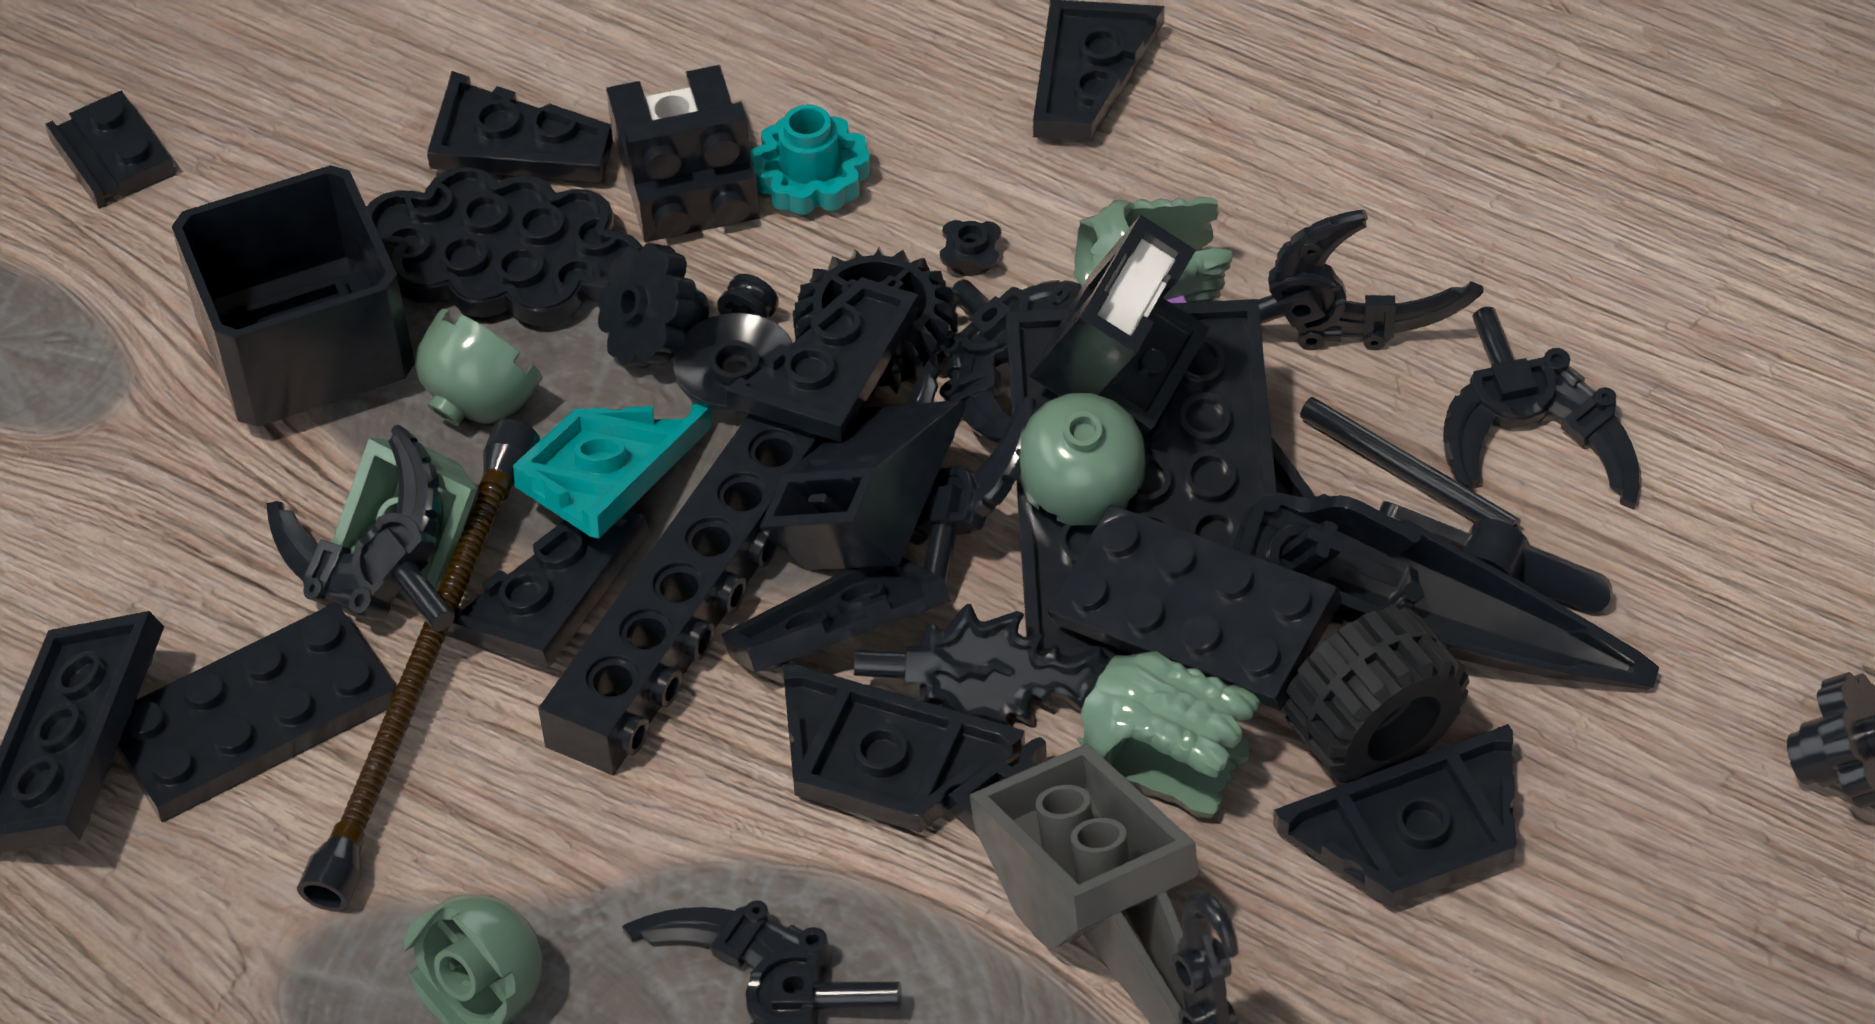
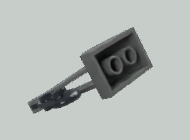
M1084 744L969 795L974 828L1016 916L1050 950L1084 935L1150 1024H1238L1234 1009L1227 999L1225 978L1229 977L1232 973L1229 958L1236 957L1239 952L1237 936L1227 911L1220 901L1209 892L1195 891L1187 897L1183 904L1181 928L1169 899L1171 894L1199 876L1195 841L1090 745ZM1124 916H1129L1145 949L1143 948L1142 944L1138 940L1137 936L1135 935L1134 931L1132 930ZM1212 927L1215 929L1220 941L1213 937Z

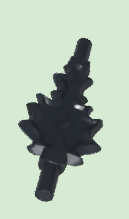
M967 604L958 612L945 630L940 629L935 623H930L921 645L906 647V652L855 650L854 676L904 679V686L919 687L921 701L942 705L945 708L1010 726V717H1015L1030 726H1034V717L1030 709L1031 698L1036 699L1045 706H1049L1053 698H1060L1082 711L1085 698L1092 692L1099 676L1104 672L1112 658H1106L1101 646H1096L1074 656L1060 654L1058 645L1043 651L1041 643L1046 637L1043 632L1026 637L1018 633L1019 624L1024 617L1023 612L1015 611L988 621H980L972 604Z

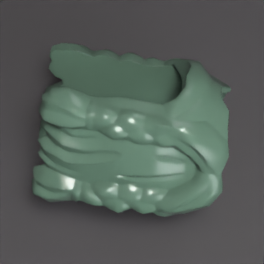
M1202 196L1188 201L1180 197L1173 201L1163 198L1152 202L1139 199L1133 203L1122 199L1114 200L1109 206L1102 208L1096 215L1079 220L1080 226L1077 230L1074 258V277L1083 286L1091 272L1136 219L1142 215L1196 249L1179 281L1163 298L1168 300L1184 296L1186 303L1220 301L1217 298H1220V290L1223 289L1226 283L1224 280L1226 274L1224 272L1231 268L1232 251L1220 248L1205 250L1202 248L1213 241L1214 238L1210 222L1218 218L1217 200L1212 197Z
M1157 651L1130 656H1114L1104 672L1099 676L1092 692L1085 698L1081 711L1084 738H1078L1077 741L1081 746L1084 744L1090 745L1146 796L1159 797L1167 802L1176 803L1195 817L1212 819L1223 800L1218 792L1227 788V784L1234 779L1230 772L1248 762L1252 751L1249 740L1242 736L1243 730L1236 720L1244 721L1251 719L1254 711L1259 708L1260 700L1244 688L1235 685L1227 686L1218 677L1206 678L1199 669L1185 668L1181 663L1172 662Z

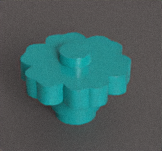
M800 105L788 111L784 118L761 132L762 145L750 151L751 163L756 175L757 191L763 194H771L772 204L775 208L790 210L799 215L812 212L817 205L829 211L838 210L846 202H850L860 195L859 182L867 179L871 174L870 154L867 149L866 137L859 133H849L848 122L845 119L830 117L825 109L816 105Z

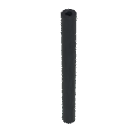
M1311 397L1303 405L1300 412L1301 419L1471 520L1477 522L1483 519H1495L1511 524L1517 529L1519 528L1521 520L1517 516L1317 398Z

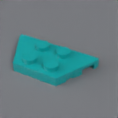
M691 404V413L686 418L654 419L653 406H636L616 410L606 408L574 409L513 465L515 487L590 537L600 538L712 428V410L710 407L702 404Z

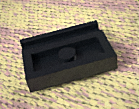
M122 90L69 113L70 120L56 125L52 120L45 124L50 141L98 209L107 206L105 199L119 193L124 198L175 175L171 157Z

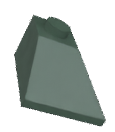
M390 438L368 439L332 539V543L351 549V553H354L357 540L368 533L375 525L379 516L396 513L399 494L398 472L393 451L388 443ZM424 446L431 457V464L435 466L440 483L438 491L441 492V514L438 515L437 521L439 523L434 533L438 542V548L429 557V564L422 572L435 590L438 591L453 553L456 550L476 495L477 487L459 462ZM403 589L399 591V593L407 596Z

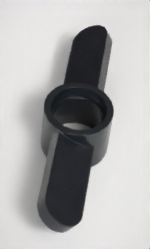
M1383 501L1379 511L1398 521L1407 519L1543 595L1585 612L1595 613L1603 610L1612 597V585L1606 576L1531 546L1526 536L1519 529L1506 522L1495 519L1479 520L1471 526L1467 533L1391 502Z

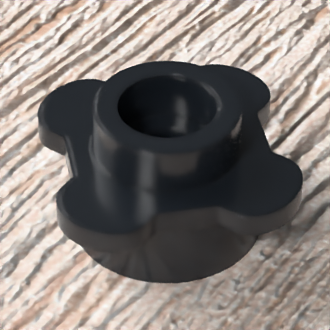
M952 220L943 226L942 235L946 239V247L940 250V261L945 266L950 267L960 275L977 276L987 272L998 263L999 253L995 250V243L1002 236L1001 228L998 224L991 221L980 223L977 221L962 222L960 220Z

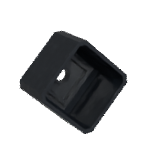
M329 165L182 211L171 226L195 317L239 422L259 427L403 380L413 368L415 361L397 273L350 170Z

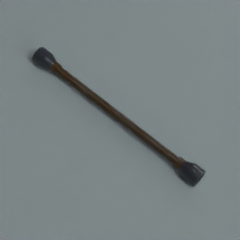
M502 419L496 422L483 450L484 474L478 486L480 492L437 591L454 613V616L502 501L508 498L512 486L515 484L513 465L540 441L538 433L521 421ZM425 620L402 673L400 682L397 685V689L394 692V696L382 720L383 723L379 727L380 730L376 734L350 800L341 817V821L334 825L330 837L310 856L297 886V891L305 901L315 907L328 911H342L349 905L360 878V849L366 838L364 830L450 626L438 632L434 631Z

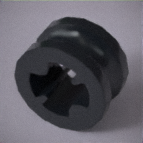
M738 274L734 276L727 290L722 293L717 301V309L720 315L748 313L767 319L773 316L779 306V298L775 290L767 282L751 274Z

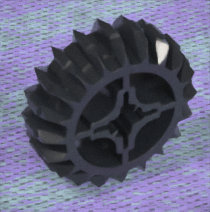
M880 246L875 254L871 256H862L854 249L852 257L848 261L832 256L828 270L813 269L810 283L800 285L798 302L795 303V310H793L792 314L795 341L811 328V318L862 277L918 294L919 312L917 314L919 320L917 322L913 321L871 392V397L877 387L889 386L897 395L901 382L908 381L915 385L928 360L935 363L939 368L944 358L940 345H946L948 348H951L953 346V334H956L958 331L956 299L952 294V287L946 286L942 271H930L925 258L909 262L904 249L893 257L885 256Z

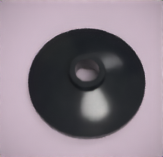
M727 313L713 316L699 322L685 333L683 348L678 353L673 354L674 377L681 390L692 400L710 408L737 410L727 407L725 389L740 377L745 380L750 379L766 365L765 356L780 344L788 347L793 342L782 327L758 315Z

